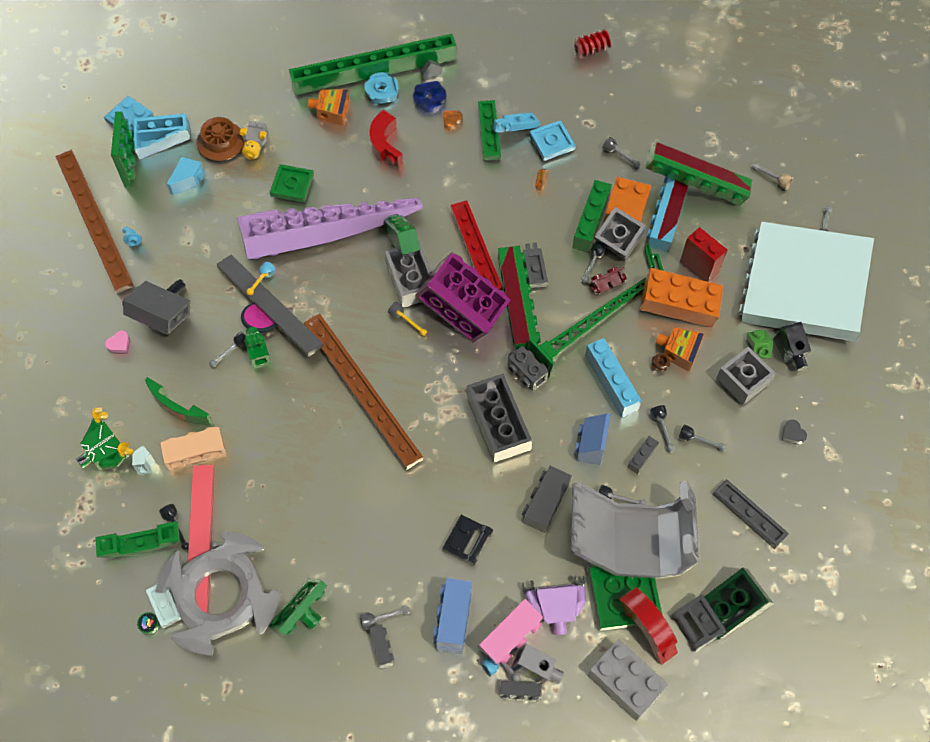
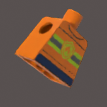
M348 89L321 90L318 99L309 98L308 108L316 109L319 120L344 126L350 101Z
M675 327L670 337L659 333L655 344L666 347L664 354L668 356L670 362L690 372L704 333Z

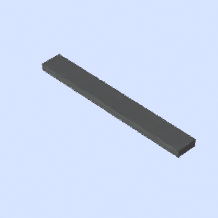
M229 255L217 263V268L308 357L323 347V342L264 285L259 283L254 289L253 295H247L246 290L251 288L257 279L235 257Z

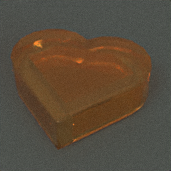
M443 111L445 129L454 130L457 124L462 123L463 114L460 111Z
M541 169L538 171L535 184L537 190H544L549 178V170Z

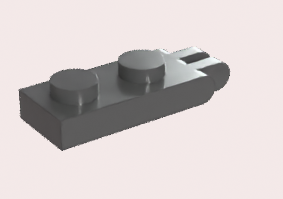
M536 242L532 243L533 249H530L529 243L525 244L526 250H523L525 254V267L528 269V283H530L531 288L548 286L542 249L537 247Z

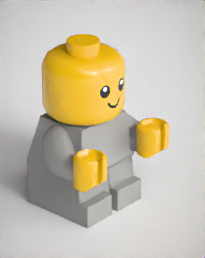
M249 121L248 129L241 128L239 133L245 142L242 148L243 156L249 160H254L258 158L269 134L266 124H257V122Z

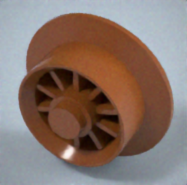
M214 117L207 120L202 125L197 136L196 145L198 151L203 157L212 161H225L235 157L241 152L245 143L242 135L239 133L241 128L224 117Z

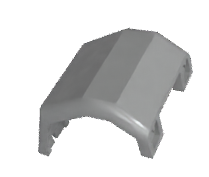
M688 481L680 482V497L676 501L662 505L617 503L583 483L572 484L573 535L571 549L575 555L615 576L666 578L682 575L700 561L696 498Z

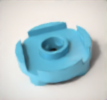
M375 73L365 82V94L371 103H388L397 99L399 87L398 81L394 76L392 78L388 76V73Z

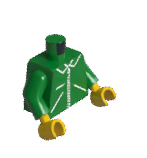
M99 407L93 409V419L83 440L80 442V445L86 451L76 458L82 469L92 462L99 470L118 468L125 458L133 453V449L127 448L130 443H120L105 421H101V419L108 417V413L101 412L102 408Z

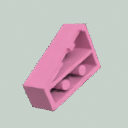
M524 599L478 647L495 665L499 663L503 665L512 656L509 652L514 647L519 649L527 641L525 636L530 631L534 634L542 626L540 621L544 617Z

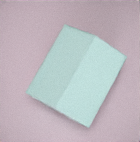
M142 445L132 453V465L138 474L151 473V467L156 463L151 454Z

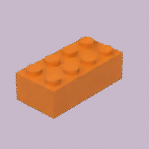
M650 268L645 278L640 310L712 328L719 318L723 285Z

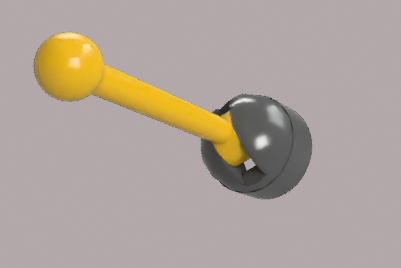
M398 301L390 306L388 313L392 317L404 318L420 332L421 336L427 334L426 329L420 328L403 314L404 308Z

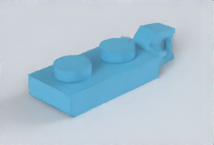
M532 112L503 115V118L494 120L492 129L495 132H503L505 130L517 131L539 128L540 121Z

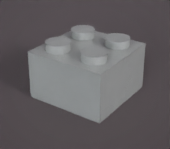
M614 207L595 235V242L602 243L606 246L607 250L626 261L645 233L646 225Z
M747 347L720 368L716 379L744 405L771 384L776 373L752 349Z

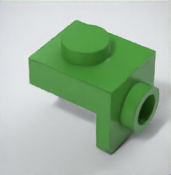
M755 330L754 332H747V340L752 346L753 351L761 359L771 358L773 340L767 331Z

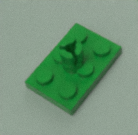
M309 578L268 627L273 632L283 636L290 634L295 629V623L298 620L302 621L308 629L314 628L319 623L321 616L310 606L324 595V589L327 585L322 580Z

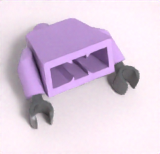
M574 576L572 584L534 588L532 580H530V588H526L524 583H522V591L526 594L527 601L544 617L542 620L545 624L553 623L554 635L567 634L566 622L575 621L576 616L580 615L586 603L584 587L586 577L583 576L582 583L577 582L576 576Z

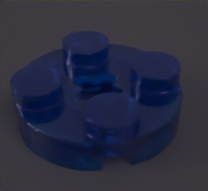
M425 82L415 86L413 103L417 109H423L426 113H434L441 110L443 105L446 104V90L441 86L440 82Z

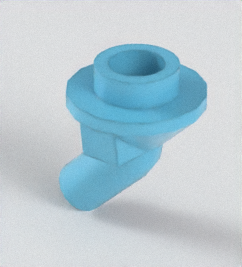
M127 226L123 227L122 232L125 233L123 241L129 246L141 244L142 237Z

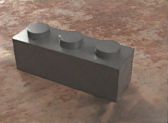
M648 436L629 462L627 468L638 475L657 449L659 442Z
M382 624L370 627L380 669L392 666V661L395 660L393 653L389 652L391 645L389 640L386 641L385 636L388 635L386 627L383 628Z
M501 681L500 697H503L505 700H511V698H517L516 700L524 701L525 699H530V701L541 700L542 683Z

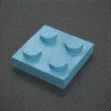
M127 96L105 115L104 119L114 127L115 112L122 111L125 119H128L129 130H132L134 135L133 119L154 117L152 111Z
M561 120L531 130L529 133L543 161L575 150L576 145Z

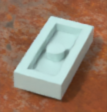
M157 585L145 591L159 623L164 629L181 620L170 589H167L165 593H156Z

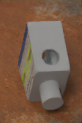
M525 644L518 650L511 666L514 672L542 684L548 680L559 684L564 674L563 671L554 667L556 659L529 644Z

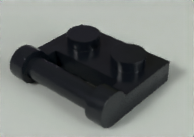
M461 514L442 551L468 565L475 566L478 561L477 557L487 538L491 537L493 529ZM475 532L481 533L469 555L465 554Z

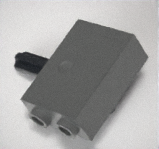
M179 279L165 290L145 281L123 299V315L147 325L150 329H156L169 335L190 315V300L177 295L185 288L186 284L182 279Z

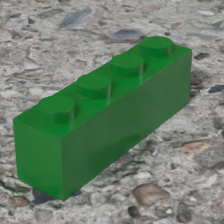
M594 180L574 235L573 249L590 253L610 196L612 184Z
M393 214L388 216L389 219L384 220L389 240L402 255L421 250L416 228L402 215Z

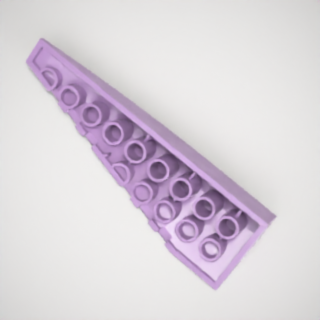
M419 198L394 200V203L378 201L377 205H368V202L360 203V206L352 207V204L321 206V209L318 210L313 207H305L303 211H295V208L287 209V212L279 213V210H270L239 216L237 220L247 259H259L262 256H275L282 252L316 246L353 236L384 225V220L389 219L388 216L399 214L404 217L422 209L423 205Z

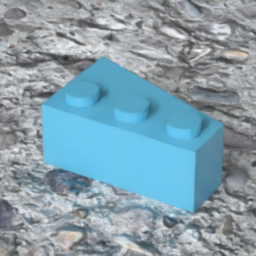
M186 113L133 119L134 146L139 159L191 139L190 123Z

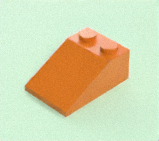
M617 177L602 225L614 207L641 222L651 185Z

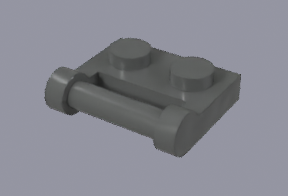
M703 594L671 614L691 641V647L694 652L727 632ZM687 612L690 613L705 636L700 640L684 617Z

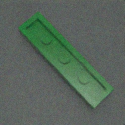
M495 100L478 101L483 159L500 160L499 132H495L492 129L494 120L497 119Z

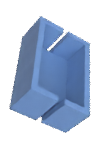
M447 578L446 585H441L440 603L443 604L438 605L437 624L439 626H435L433 634L434 644L437 645V652L463 655L472 595V581Z

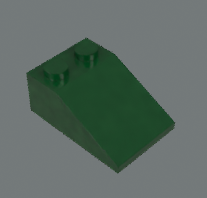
M744 567L704 596L727 630V632L717 637L718 640L741 627L774 604L750 571Z

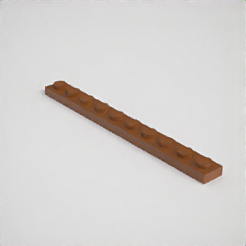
M69 150L55 156L116 293L118 294L134 287L73 151Z
M321 314L304 322V325L323 342L321 350L406 470L422 461V454Z

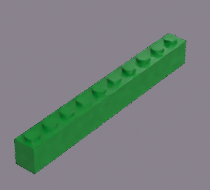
M451 33L289 69L294 94L299 95L367 80L375 73L383 72L389 75L425 66L428 60L437 63L457 60V45Z

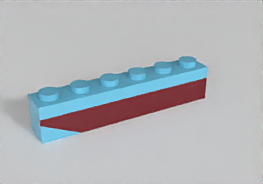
M665 176L664 183H666V187L662 186L659 196L662 197V200L657 201L655 210L658 213L657 215L653 214L651 225L654 226L653 229L649 228L646 239H649L651 248L669 252L688 185Z

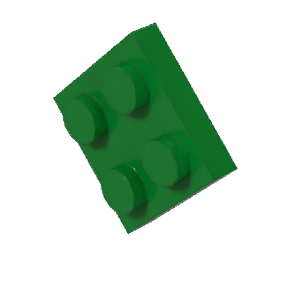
M279 164L270 189V196L305 203L314 171Z

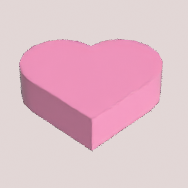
M118 331L114 337L106 340L105 346L108 351L113 353H128L130 337L127 332Z

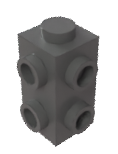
M522 346L518 350L514 349L510 352L507 367L512 374H516L520 378L521 383L526 388L529 387L534 391L547 381L548 369L543 363H539L535 359L534 354L530 350H526Z

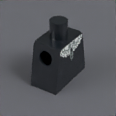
M802 322L784 326L773 338L786 364L794 362L797 371L807 368L808 364L805 357L811 352V348Z

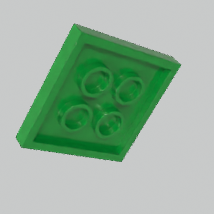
M120 111L115 112L111 157L124 187H132V180L135 179L133 166L136 165L133 132L129 130L128 119H125L123 112Z
M598 566L589 568L600 631L638 626L625 614L620 598L636 587L654 603L662 614L655 578L615 576Z

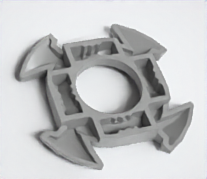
M223 531L221 538L225 541L224 545L193 558L183 567L181 564V554L177 550L167 561L159 576L156 593H165L167 589L172 591L180 617L189 628L188 630L171 635V639L184 649L197 654L213 656L214 647L210 644L211 639L215 640L245 627L252 622L251 619L255 617L257 633L261 635L275 616L279 606L281 591L271 590L269 594L264 593L257 571L246 556V554L263 551L264 547L251 537L240 533ZM217 571H227L234 574L240 580L242 587L241 597L237 605L222 615H210L203 612L196 600L197 589L201 581L209 574Z

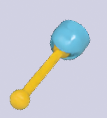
M264 262L260 266V277L251 288L246 290L247 295H253L254 289L263 278L271 277L275 273L276 269L272 263Z

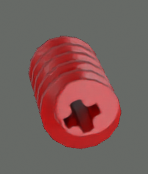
M602 29L600 32L595 31L582 37H576L574 49L577 57L581 59L582 53L587 57L588 51L593 55L594 49L597 53H600V47L602 51H606V45L608 48H611L609 33Z

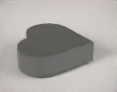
M428 60L421 70V75L423 79L429 80L440 76L443 68L439 63Z
M788 420L784 426L782 441L794 444L804 443L807 438L806 431L801 428L798 421Z

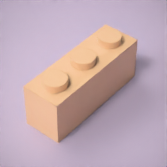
M208 427L204 431L190 432L185 436L172 437L160 442L164 464L169 471L227 455L223 435L219 427Z

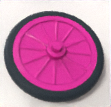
M254 303L247 305L241 313L242 324L247 329L256 327L259 333H264L277 327Z

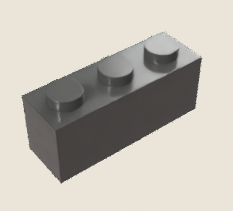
M549 466L547 471L543 470L539 478L541 484L539 488L535 487L531 494L532 502L530 505L526 504L523 509V523L546 533L570 484L572 475L553 466Z

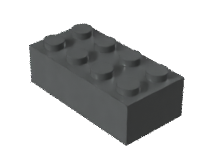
M504 374L467 385L468 400L493 461L497 462L531 450L532 439Z

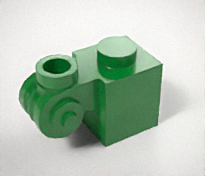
M256 327L248 328L244 341L252 367L257 368L271 364L264 336L259 333Z

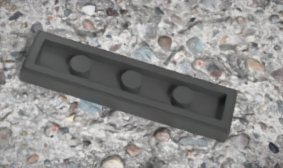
M726 479L713 492V495L772 548L775 549L789 535L784 528L729 480Z

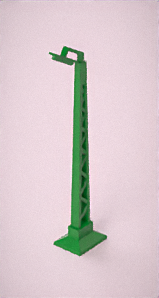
M648 243L644 249L649 267L655 269L656 266L653 258H656L659 270L663 271L659 254H652L650 244ZM645 278L549 342L546 340L539 345L532 338L529 339L526 350H530L534 354L535 359L546 366L548 378L551 377L555 365L554 361L558 359L562 352L643 292ZM572 333L578 334L574 338H572ZM568 335V341L561 340ZM557 345L562 347H560L558 350H555L552 346Z

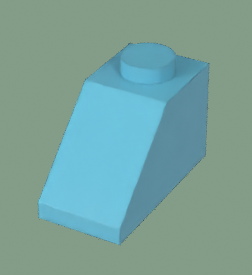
M181 157L167 182L170 194L175 195L197 187L205 175L202 163Z

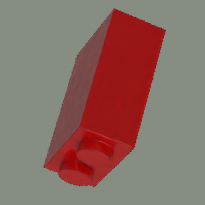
M699 227L687 237L680 262L700 279L710 282L720 273L728 249Z

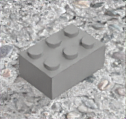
M420 241L421 250L402 255L397 248L384 251L387 268L403 307L422 302L415 295L432 273Z
M620 639L600 658L588 674L597 685L636 721L669 685Z

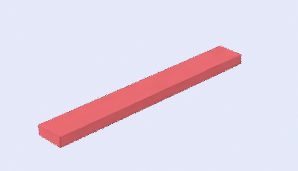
M213 465L193 466L188 562L211 550ZM210 574L201 581L196 593L199 608L207 614Z

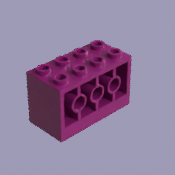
M453 252L439 262L415 295V297L473 343L488 334L511 300L505 292L498 290L489 279L482 277L474 267L466 264L459 255Z

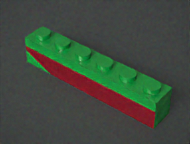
M656 142L648 152L645 168L654 173H659L734 204L742 205L750 197L752 179L659 142Z
M520 245L498 248V263L503 291L511 299L506 308L513 346L517 350L522 346L527 349L529 339L532 338L538 344L541 343L540 332H536L535 328L538 324L536 315L533 316L532 312L534 310V301L529 297L531 285L530 283L527 284L526 281L528 279V269L524 268L523 265L525 263V254L521 252Z

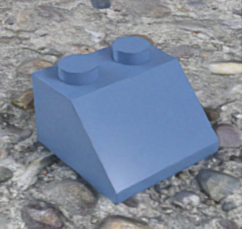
M606 413L585 418L584 425L580 424L578 436H581V442H576L574 452L578 454L577 461L601 465L611 414Z

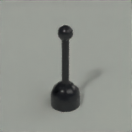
M174 504L166 505L159 510L161 517L165 521L175 522L178 513ZM179 529L182 549L188 550L189 543L185 541Z

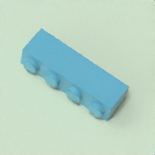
M602 338L588 344L585 356L621 418L638 411L641 399L606 340Z

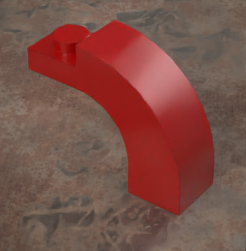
M383 109L376 115L370 125L371 150L380 163L387 160L389 164L400 168L403 165V154L386 141L397 129L396 118Z
M637 587L620 598L625 614L640 627L647 637L656 661L662 665L678 653L675 646L678 643L668 622L654 603Z

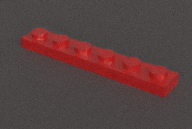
M468 201L450 205L473 267L482 277L489 279L493 286L503 291L502 284Z

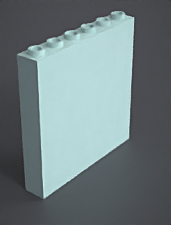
M761 222L760 229L756 228L755 239H758V241L753 243L752 254H755V256L750 258L748 269L752 270L751 273H747L745 284H749L748 289L744 288L742 296L745 304H741L739 315H742V323L782 329L784 326L802 322L807 334L857 342L861 327L874 238Z

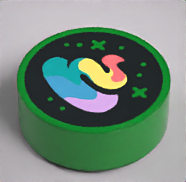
M152 612L142 614L137 621L138 629L145 635L154 634L160 626L157 616Z

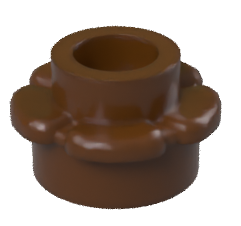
M660 353L652 358L651 365L653 369L664 372L669 368L670 361L667 355Z

